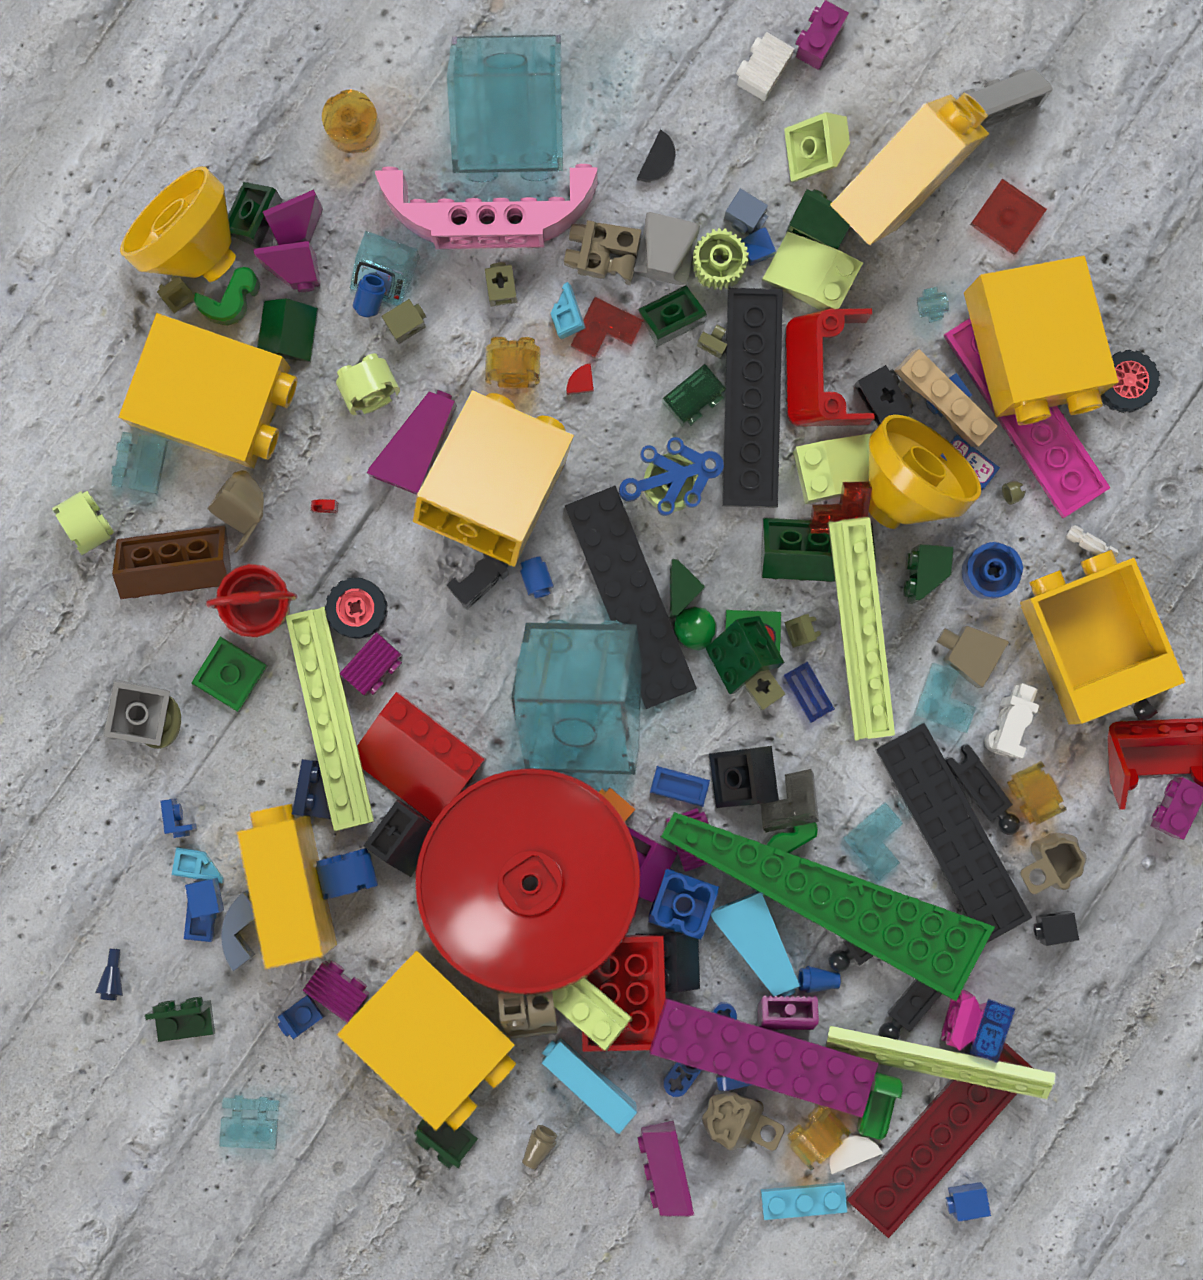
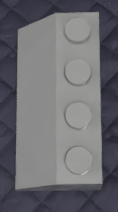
M1035 68L1026 72L1025 69H1019L1011 73L1008 79L1003 81L994 79L986 83L983 89L978 91L969 89L963 93L974 98L986 111L988 117L981 123L986 129L1041 107L1053 90L1051 84Z

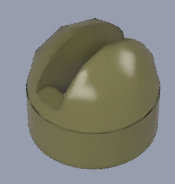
M1011 481L1002 485L1003 497L1009 505L1020 502L1025 496L1026 490L1021 491L1020 487L1023 484L1018 481Z

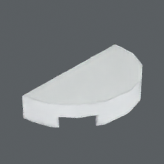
M859 1134L847 1135L837 1141L831 1151L828 1161L830 1173L834 1174L883 1153L877 1143L870 1138Z

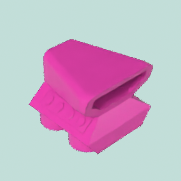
M965 989L962 990L957 1001L950 999L941 1031V1041L946 1042L948 1046L957 1048L959 1051L971 1043L980 1057L991 1059V1056L978 1052L976 1044L982 1026L985 1023H992L1000 1027L1003 1025L986 1017L989 1006L994 1003L1001 1006L1004 1005L998 1002L979 1004L973 994ZM986 1027L987 1030L989 1029V1035L991 1033V1030L992 1033H994L993 1038H996L997 1032L998 1034H1000V1031Z

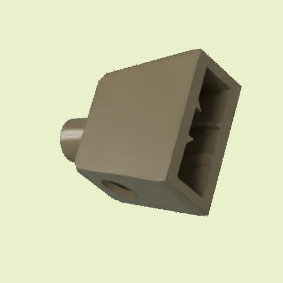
M969 626L962 627L958 635L944 628L936 641L949 649L944 661L977 688L984 687L1009 643L1005 639Z

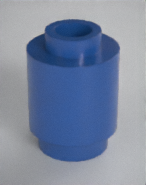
M370 274L365 275L359 281L352 306L360 316L368 318L379 313L385 293L384 281L380 277Z
M541 556L521 562L522 569L520 573L528 596L534 595L535 599L550 595V589L554 585L547 564L542 561Z

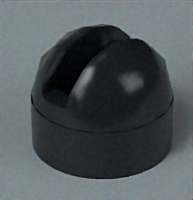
M1147 699L1136 702L1133 708L1135 716L1141 720H1148L1158 713Z

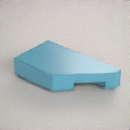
M568 282L564 283L562 287L563 292L550 313L560 339H564L586 328L572 286Z
M176 847L171 875L199 880L218 877V882L224 883L223 876L205 851Z

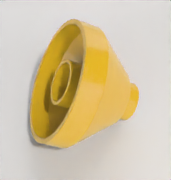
M204 166L193 168L182 174L165 187L138 215L122 240L120 254L140 272L191 278L203 276L209 282L217 280L226 273L236 258V254L229 248L231 234L224 185Z
M889 415L869 438V494L871 499L867 503V509L871 516L881 525L890 529H896L901 523L908 525L959 517L965 514L981 494L980 481L970 463L948 440L927 425L907 416ZM942 453L945 456L946 460L940 456Z

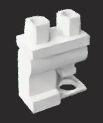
M1021 683L1019 686L1014 685L1009 697L1002 698L1000 706L1004 708L999 712L996 720L999 729L991 731L984 739V744L988 751L1003 757L1023 759L1026 748L1019 744L1025 727L1030 725L1033 714L1037 713L1039 705L1033 703L1037 688Z

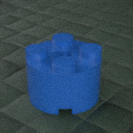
M989 542L974 549L968 554L962 564L963 582L966 588L979 599L993 600L1012 593L1019 585L1023 574V563L1019 554L1012 547L998 542ZM995 567L997 572L994 575H989L987 570Z
M367 848L316 861V870L324 900L358 892L364 888L368 889L378 886L371 855L368 853Z

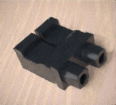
M483 554L484 559L479 560L475 564L472 573L460 583L456 578H453L447 584V587L468 610L496 585L499 576L504 580L509 575L507 569L510 566L509 564Z

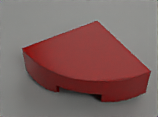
M591 363L580 366L572 373L567 383V395L594 392Z
M333 499L312 500L311 511L317 513H337L339 503Z

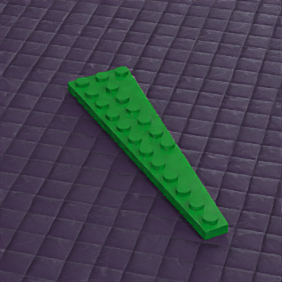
M673 812L660 836L954 1001H957L995 926Z

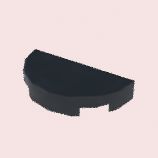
M661 129L638 174V181L648 183L659 180L662 177H666L673 168L676 158L675 145L670 136Z

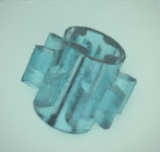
M937 287L924 289V292H922L923 296L917 298L920 317H928L929 323L942 320L944 318L943 313L949 312V302L946 293H938Z

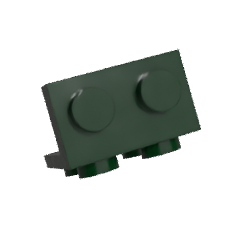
M422 1119L413 1130L416 1135L415 1142L427 1152L430 1148L438 1153L436 1156L437 1160L448 1169H451L453 1166L459 1169L462 1165V1159L478 1140L475 1135L462 1125L454 1131L445 1122L435 1130L426 1120Z

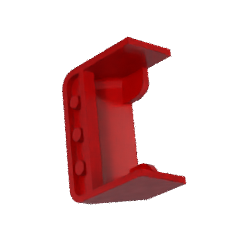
M872 308L827 309L797 316L788 322L785 329L787 418L793 425L868 426L874 420V413H846V401L841 394L837 392H824L823 338H832L839 335L845 323H867L872 315Z
M1203 718L1117 721L1109 726V776L1119 810H1125L1128 791L1137 787L1138 776L1191 774L1194 782L1203 787Z

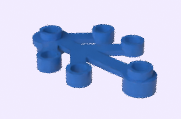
M673 437L666 445L668 453L671 455L679 454L694 463L683 467L657 453L654 446L647 445L640 452L641 460L645 463H653L668 472L639 481L634 478L625 479L619 487L620 497L625 501L632 502L637 500L643 491L672 483L664 499L660 500L657 505L659 514L669 516L674 511V502L686 479L698 475L692 490L688 491L683 498L684 504L687 507L694 508L701 501V493L708 479L716 478L723 470L724 462L718 453L705 451L700 454L685 446L680 438ZM670 443H679L680 449L678 451L672 450ZM651 450L654 453V457L652 459L645 458L644 451ZM712 460L715 463V467L708 469L705 466V461ZM628 484L634 485L636 492L628 493L626 486ZM694 494L697 497V502L694 504L689 503L687 500L688 495ZM662 503H669L671 510L664 512L661 509Z

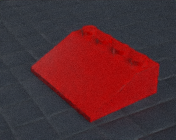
M395 692L357 745L362 769L433 823L445 806L462 792L486 760L485 757L399 692Z
M626 935L613 955L601 967L585 977L633 1018L607 1051L650 1050L666 999L664 936ZM582 1031L583 1052L605 1051Z

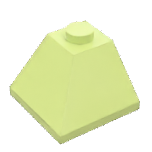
M825 112L784 128L791 182L802 180L838 166L850 144L847 116Z

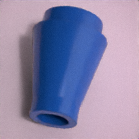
M811 966L800 968L798 973L799 990L809 994L839 989L841 984L840 973Z

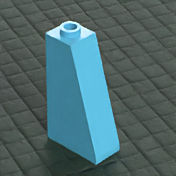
M757 891L713 909L710 915L772 995L774 997L777 995L786 997L794 994V988L800 985L763 894Z
M562 1038L556 1043L553 1040L550 1041L542 1051L544 1055L542 1064L614 1131L620 1134L636 1115V1102Z

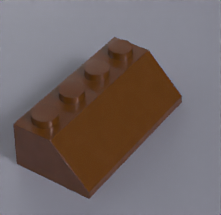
M225 525L116 540L112 576L120 599L219 587L223 578L231 572Z

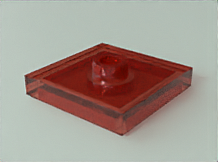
M1002 178L970 225L1015 255L1047 209Z

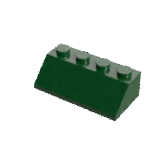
M763 518L762 578L835 582L828 522L838 521ZM871 523V531H872V539H873V548H874V557H875V561H876L875 544H874V534H873V524Z

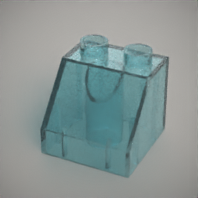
M561 35L452 37L447 72L453 173H466V178L469 181L482 183L495 180L498 177V172H520V177L524 180L544 181L553 176V171H563Z
M550 620L546 623H526L511 693V703L525 769H543L562 773L636 775L640 742L642 666L637 625L623 624L618 621H605L601 624H575L563 620Z

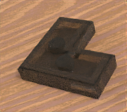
M812 769L785 774L787 799L760 804L762 827L765 833L819 822L815 780Z

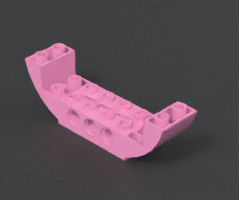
M577 164L575 168H570V201H565L562 197L548 198V201H537L536 198L525 197L516 202H509L507 198H495L493 202H482L478 198H469L465 202H454L453 199H439L438 203H426V200L412 199L408 203V184L403 170H399L397 167H383L382 171H375L385 200L396 218L420 238L434 243L435 249L544 248V242L565 232L571 227V224H575L584 214L597 188V167H592L590 164ZM461 221H464V222H465V223L462 224V225H456L458 222H461ZM487 221H493L491 224H484ZM513 221H520L518 224H511Z

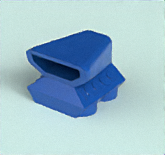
M666 869L659 891L652 903L648 922L701 940L707 927L719 887L675 872L672 869Z

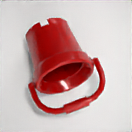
M247 564L235 568L223 578L217 590L216 598L207 600L206 606L211 609L217 608L220 619L229 630L240 636L257 638L272 633L285 622L286 616L290 613L289 604L291 601L296 600L298 596L288 591L286 583L277 572L264 565Z

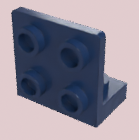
M302 759L292 814L331 819L319 762Z

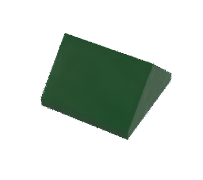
M243 182L228 214L232 237L254 247H261L270 228L263 211L282 202L276 189Z
M687 285L638 309L656 347L704 324L707 317L706 311Z
M287 298L265 300L257 348L282 356L284 359L311 362L318 308Z
M672 559L670 562V618H676L705 588L678 559Z

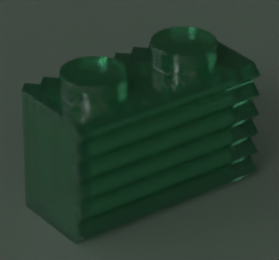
M704 364L663 397L662 403L682 427L687 423L692 426L703 417L701 412L708 406L713 409L724 400L722 395L725 393L726 388L708 366Z

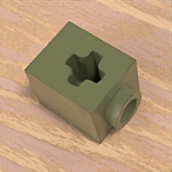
M498 262L491 264L490 268H485L490 306L518 303L512 265ZM499 278H503L505 282L503 288H498Z
M410 299L381 316L398 344L426 328L423 319L427 316L418 303L413 305Z
M769 670L758 672L744 685L760 710H764L785 695V692ZM758 679L761 682H768L769 685L766 687L768 692L766 694L763 691H756Z

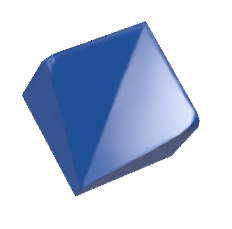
M766 227L741 240V243H745L744 247L748 248L749 266L775 256L776 249Z

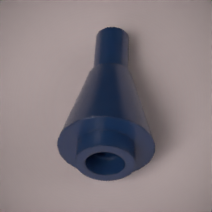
M109 948L107 966L95 991L96 994H100L101 1000L117 1001V996H123L120 968L118 967L121 949Z

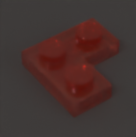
M594 297L583 319L586 328L576 333L571 343V348L595 359L607 335L632 347L644 320Z
M870 481L843 482L840 504L812 505L809 524L810 532L829 533L828 522L868 517L872 492Z

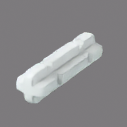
M1073 525L1067 532L1066 538L1073 543L1078 542L1080 547L1095 556L1112 550L1116 559L1119 553L1117 549L1112 546L1107 547L1105 542L1088 532L1083 533L1084 530L1076 525Z

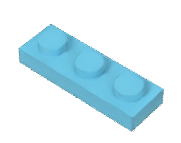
M844 1182L761 1189L764 1220L847 1213Z

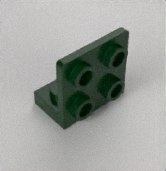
M760 616L736 619L706 647V651L729 694L736 693L758 672L777 669L785 663Z
M202 997L188 998L178 1005H175V1000L159 1002L158 1005L152 1006V1010L145 1014V1020L155 1019L158 1042L215 1034L211 1000L203 1001Z

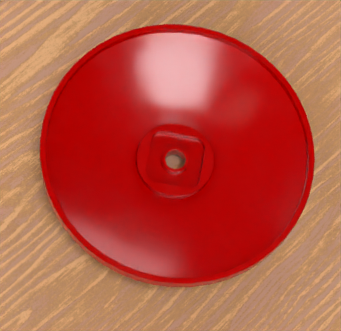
M517 769L505 771L482 779L466 788L445 806L430 827L422 844L416 869V897L420 917L426 932L440 954L466 977L488 988L507 993L538 994L565 988L589 976L601 967L620 946L630 929L639 902V858L634 841L624 820L613 805L594 788L574 777L551 770ZM530 876L538 879V886L533 891H527L523 887L524 880Z

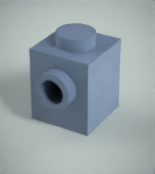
M740 188L728 206L724 218L732 223L731 226L738 232L752 234L756 228L762 229L769 216L765 213L768 205Z

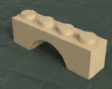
M920 349L912 351L894 370L912 390L930 401L946 417L952 429L970 446L979 447L998 427Z

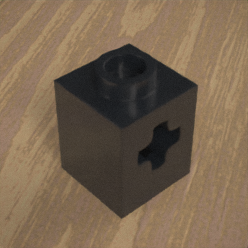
M1067 910L1036 916L1037 923L1033 924V930L1036 940H1040L1041 944L1050 946L1079 941L1074 912Z

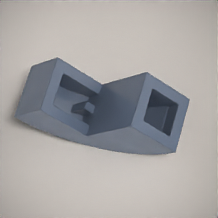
M248 890L242 892L231 904L222 926V948L225 958L233 971L255 955L239 934L242 929L255 920Z

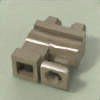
M587 220L586 225L571 224L569 241L580 242L582 247L581 251L566 249L564 265L577 269L578 275H587L599 279H604L607 273L612 275L618 273L625 280V284L631 286L642 238L641 229L595 223ZM610 253L623 255L620 258L610 259Z
M552 991L527 994V1006L524 994H498L500 1021L505 1033H507L508 1039L558 1033ZM538 996H545L549 1000V1003L532 1005L533 1000Z

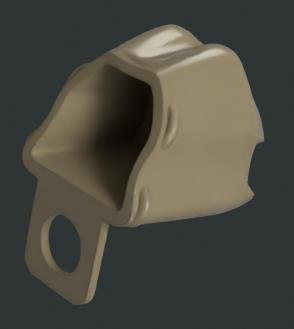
M240 470L234 472L227 479L207 508L217 518L244 535L236 546L235 553L243 547L263 517V491L247 471Z
M1051 833L1040 840L1032 842L1031 852L1036 862L1023 868L1020 871V875L1032 894H1037L1050 886L1058 890H1067L1070 887V882L1083 874L1087 855L1084 851L1080 850L1078 839L1074 835ZM1037 868L1042 870L1046 878L1041 885H1034L1030 881L1029 876L1032 870Z
M735 1092L713 1095L709 1100L707 1111L702 1116V1122L710 1138L722 1144L730 1151L745 1148L750 1141L774 1151L777 1149L785 1131L782 1124L762 1115L764 1106L761 1101L742 1097ZM765 1125H771L776 1131V1136L771 1142H766L761 1137V1129Z

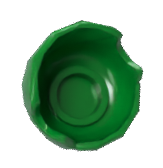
M692 606L684 609L677 616L674 630L678 639L686 648L700 651L708 647L716 639L717 624L712 614L705 608Z

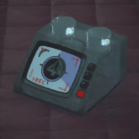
M365 231L355 258L350 289L356 291L359 281L365 275H375L384 281L385 293L382 301L395 306L402 304L420 259L418 250Z

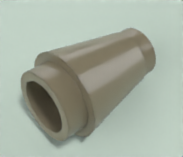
M538 1125L536 1129H533L522 1160L523 1164L531 1169H537L538 1165L556 1145L557 1134L543 1125Z

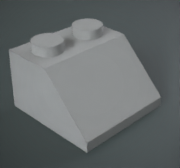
M114 679L104 737L160 746L170 691Z

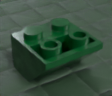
M806 189L786 232H791L839 249L850 225L830 205L832 201L827 199V195L819 190L813 189V191Z
M919 544L911 549V553H907L906 569L910 570L909 580H905L903 590L904 597H908L907 604H914L922 600L951 575L954 547Z

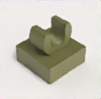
M172 276V281L165 286L159 285V290L157 291L161 299L174 314L194 300V294L180 276Z
M716 325L711 335L703 331L698 340L697 347L721 359L727 347V344L721 341L726 329Z
M809 614L784 622L793 648L816 641V637L821 635L820 631L814 632L811 623L816 621V617H809Z

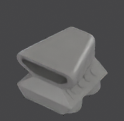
M648 212L645 218V226L634 273L642 277L675 285H686L700 225L695 222Z

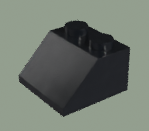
M772 746L709 753L716 808L779 801Z

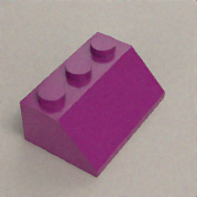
M674 1120L641 1127L642 1136L637 1138L640 1152L647 1154L648 1163L643 1165L647 1181H653L655 1191L650 1192L653 1209L659 1208L660 1216H693L694 1210Z

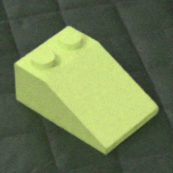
M787 232L762 280L778 289H783L784 292L820 311L839 309L863 262L838 249Z
M872 433L820 441L798 446L794 449L793 454L805 504L869 490V438Z

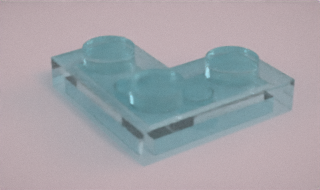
M931 663L913 715L967 733L976 707L950 698L959 674L958 671Z
M883 802L842 837L877 880H881L900 863L882 842L903 824L886 802Z

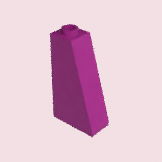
M437 390L436 394L429 391L371 464L367 474L372 478L418 495L434 464L457 406L455 401L451 400L453 396Z

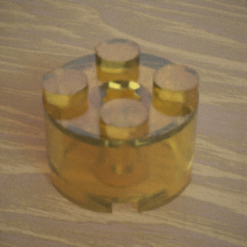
M350 89L340 91L341 93L330 97L326 101L322 110V122L330 142L343 152H367L377 140L380 132V120L375 106L360 91ZM352 119H355V120H356V122H352L351 125H347V123H346V122H348V123L351 122Z
M504 337L491 338V344L486 346L485 382L491 385V380L497 381L498 387L510 389L528 388L529 382L535 381V385H538L540 383L541 349L535 345V339L522 337L518 341H507V338Z
M1042 761L1010 775L1011 780L1007 782L1013 796L1017 799L1021 798L1024 804L1019 807L1024 818L1030 824L1034 822L1035 825L1067 811L1064 805H1059L1064 801L1049 773L1045 774L1044 770H1040L1045 767Z
M820 1105L808 1114L809 1121L803 1127L798 1124L787 1134L789 1139L788 1147L810 1171L815 1169L813 1162L817 1161L820 1165L842 1145L843 1142L840 1138L843 1134L847 1137L851 1134V1131L829 1107L822 1108Z

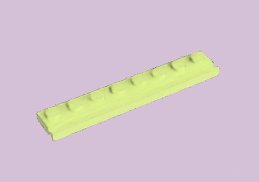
M862 517L828 522L854 739L856 741L863 738L871 739L894 736L895 729L870 518Z
M320 607L315 610L287 615L286 621L334 831H339L375 821L343 681L339 674L340 668L329 621L326 618L327 613L325 607Z
M586 978L565 988L552 991L554 1007L605 1051L609 1049L625 1029V1026L633 1019Z
M833 1026L829 1028L826 1047L869 1059L878 1064L1042 1099L1048 1098L1055 1081V1073Z

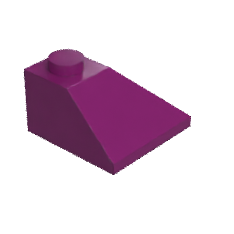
M313 189L267 209L263 213L278 245L305 241L310 242L323 207Z
M309 241L254 249V255L261 265L293 290L298 289V292H311L314 290V287L321 286L317 256Z

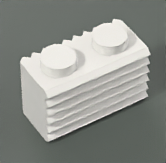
M768 32L765 33L762 39L757 37L750 49L753 55L748 62L743 60L736 72V75L739 76L737 85L765 101L792 58L795 48Z

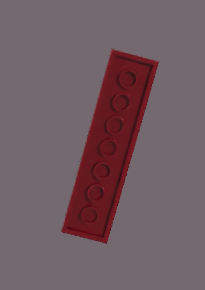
M1003 1040L998 1054L990 1059L1033 1068ZM976 1052L973 1055L976 1057H980ZM951 1079L851 1191L846 1200L889 1239L1018 1093Z

